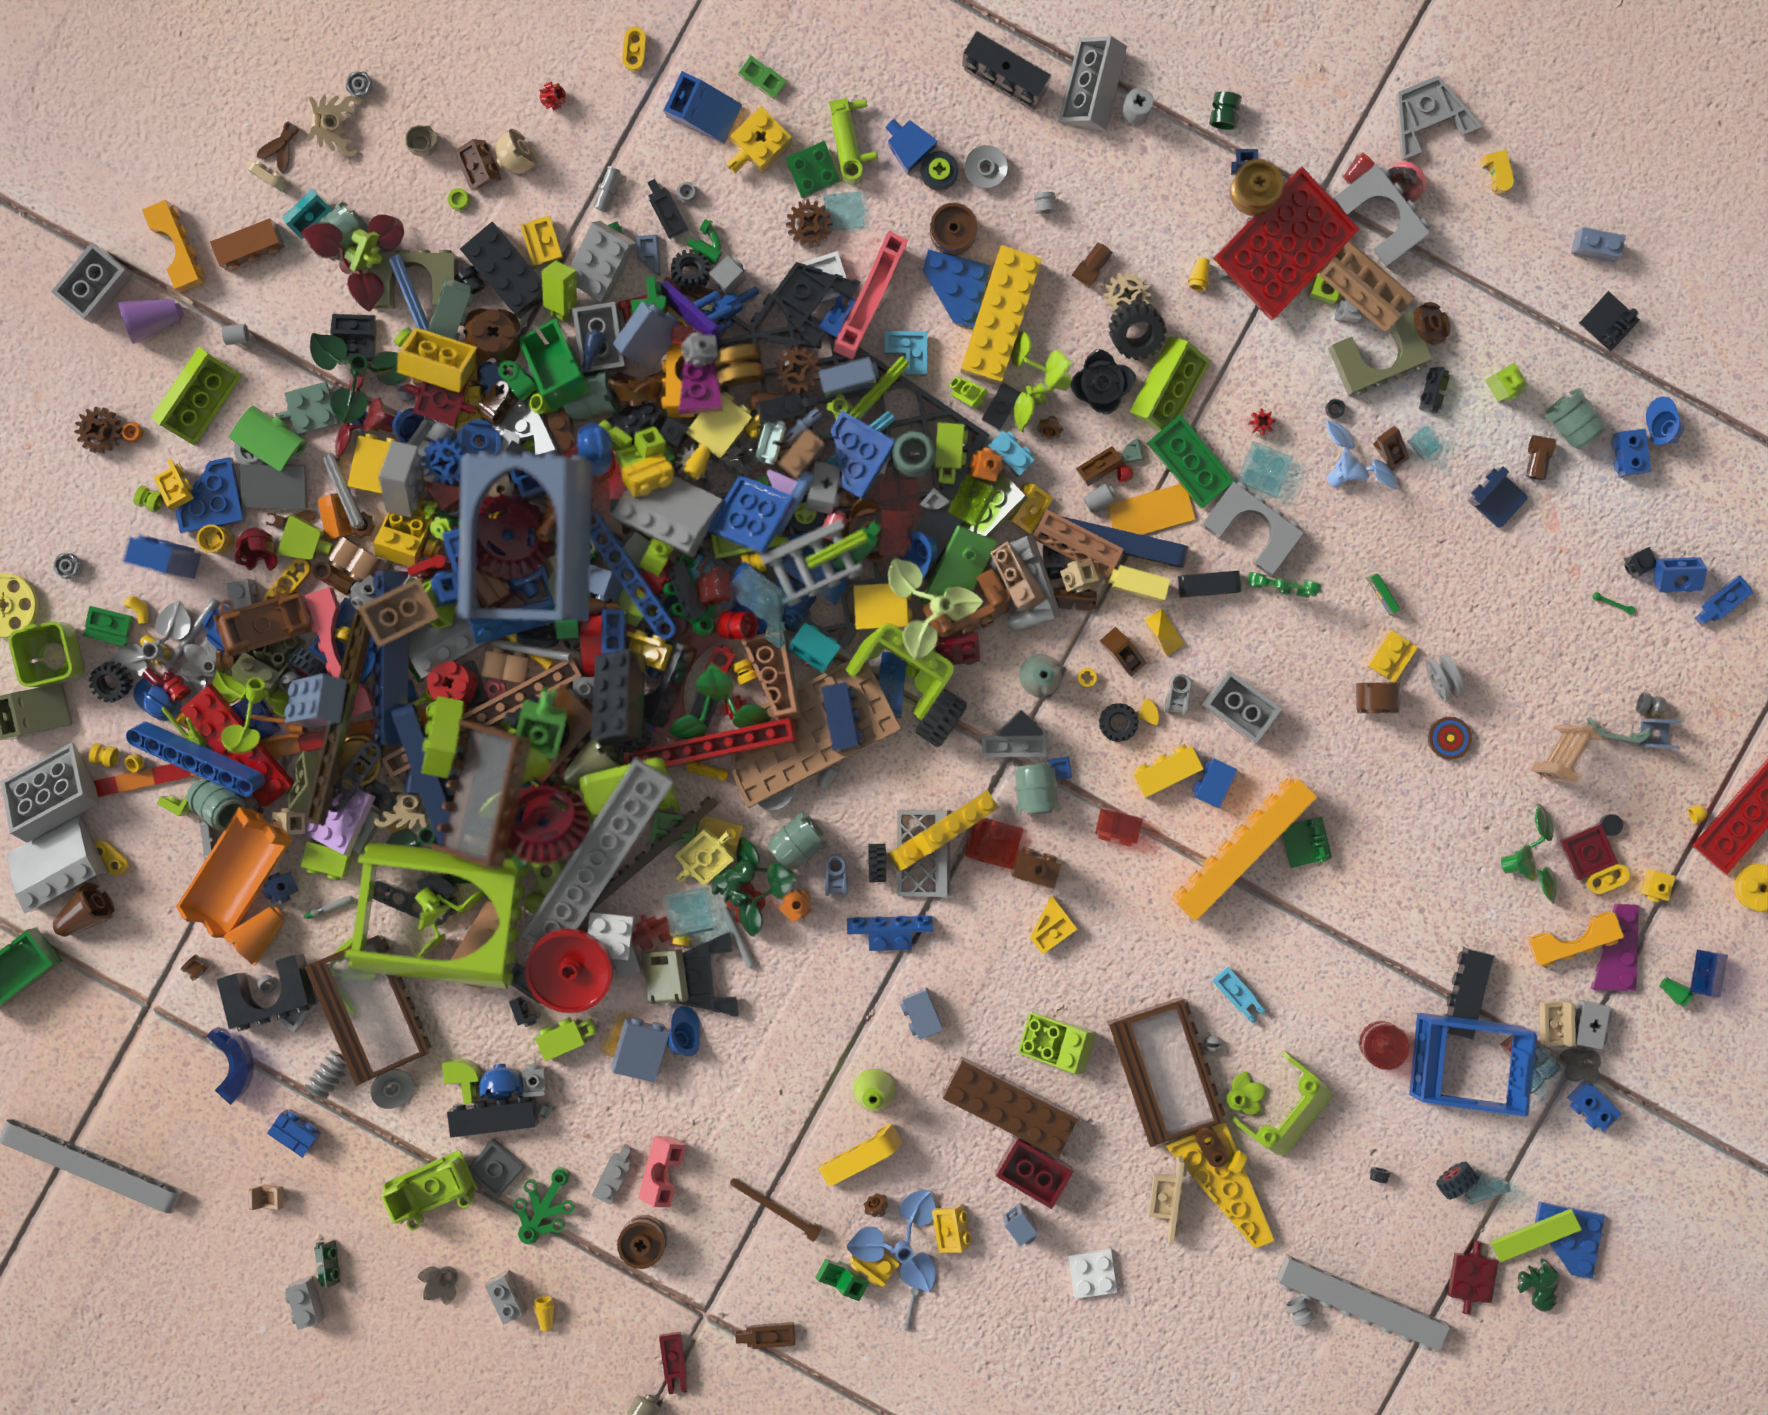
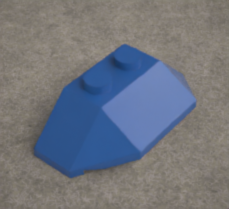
M799 533L784 537L788 538L790 543L802 536L807 535L808 533ZM821 544L823 549L827 548V546ZM781 546L769 548L766 553L775 550ZM810 546L803 548L801 554L814 583L817 584L827 579L821 565L811 569L806 562L807 557L815 554L814 549L810 548ZM790 555L783 557V562L781 563L784 570L805 584L794 558H791ZM835 557L829 560V563L834 571V574L836 575L842 571H840L838 568L832 565L833 561L836 559ZM846 578L840 579L841 583L832 588H829L828 585L820 588L821 593L819 595L836 605L847 589Z

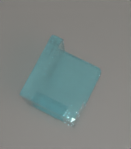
M1429 425L1421 428L1407 440V443L1423 461L1428 459L1440 447L1430 435L1433 430Z

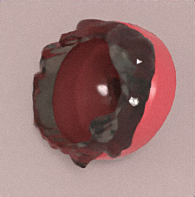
M1402 161L1388 169L1391 175L1388 179L1393 185L1397 183L1404 192L1401 196L1406 202L1410 200L1413 203L1421 198L1426 187V178L1420 167L1410 162Z

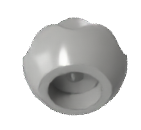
M355 71L349 74L345 86L353 97L364 98L372 91L373 82L366 72Z
M62 553L54 560L53 569L60 578L71 579L80 572L81 563L79 558L73 553Z
M287 672L279 679V686L285 692H288V688L293 680L304 677L297 672Z

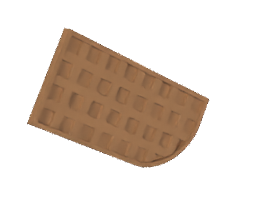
M866 659L855 678L850 676L845 670L850 662L849 660L796 687L801 718L795 719L798 742L731 755L733 777L748 808L779 794L902 730L868 659ZM848 682L851 687H854L856 692V699L853 701L854 707L859 710L860 720L857 723L858 728L862 729L864 741L861 742L862 748L836 753L832 750L821 687ZM769 702L760 706L771 716L770 722L778 720Z

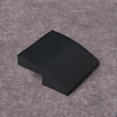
M332 314L330 334L343 340L347 347V355L341 361L347 360L354 355H362L368 362H372L376 349V316Z

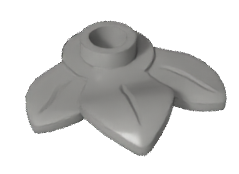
M208 639L202 644V647L194 644L185 645L183 653L187 663L181 667V672L191 678H199L203 675L214 677L218 670L216 665L218 648L213 646ZM209 662L213 666L211 670H207L206 665Z

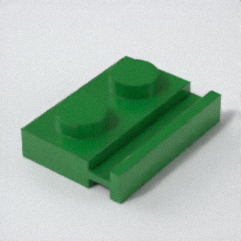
M89 606L84 626L86 628L82 636L127 646V638L130 635L134 616Z

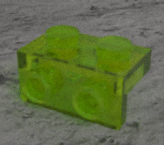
M967 474L950 504L948 513L965 523L978 527L997 489Z

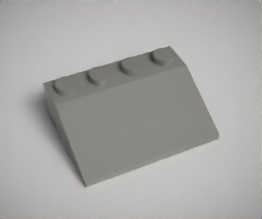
M673 476V482L669 486L654 489L645 496L640 495L633 498L629 489H627L619 500L612 517L617 522L652 539L655 538L673 547V549L694 558L723 499Z
M475 595V609H484ZM457 603L451 626L438 630L430 623H427L408 632V655L421 679H427V675L439 663L445 661L458 662L488 645L493 640L480 644L475 643L468 618L458 617Z
M73 742L0 781L10 834L27 843L99 804L96 786Z
M79 815L6 854L14 893L24 913L38 910L108 872Z

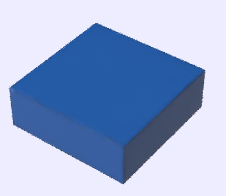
M1069 756L1047 759L1048 764H1052V768L1055 769L1056 780L1072 778Z

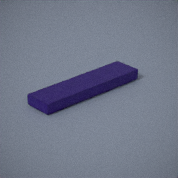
M666 280L661 283L662 297L666 296L668 305L696 331L707 336H715L716 344L720 343L718 326L670 282Z

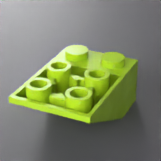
M1030 1012L1018 1053L1073 1074H1084L1096 1032Z

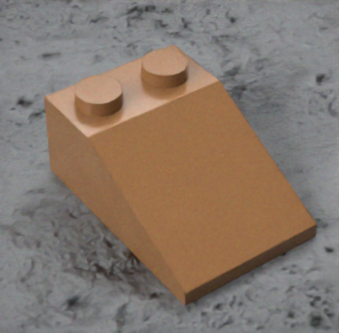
M419 578L358 607L378 647L439 618Z

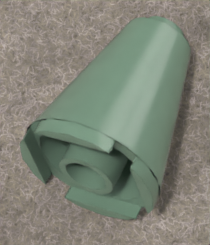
M1036 654L1029 657L1022 664L1019 678L1022 687L1029 694L1045 697L1051 695L1059 688L1062 681V670L1059 663L1051 656ZM1043 670L1047 673L1045 679L1040 677V672Z

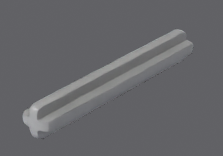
M330 453L323 457V461L352 527L355 529L360 528L364 525V520L350 488L347 486V481L336 456Z

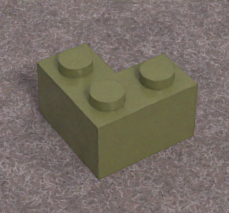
M303 751L294 763L296 781L287 792L290 811L307 812L320 754Z

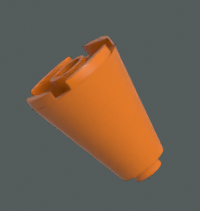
M268 907L229 931L223 937L230 945L234 944L233 946L236 951L250 964L255 966L285 923L283 920L285 915L277 907L274 909Z

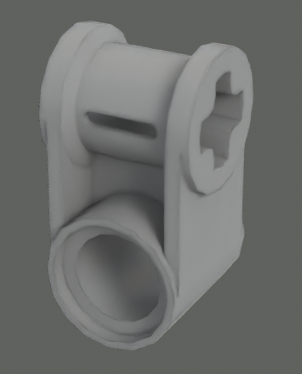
M1178 673L1171 677L1164 712L1173 711L1182 713L1184 716L1187 715L1191 680L1187 675ZM1183 677L1186 681L1185 687L1177 689L1175 681L1177 678ZM1172 703L1181 704V706L1172 705Z

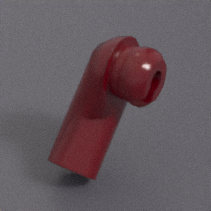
M149 667L142 672V675L154 686H164L175 677V674L171 671L158 675Z

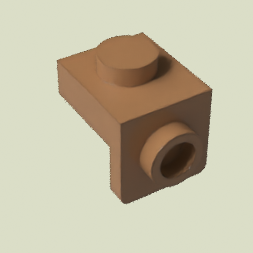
M260 1185L248 1190L249 1210L260 1208L279 1210L284 1208L282 1186Z

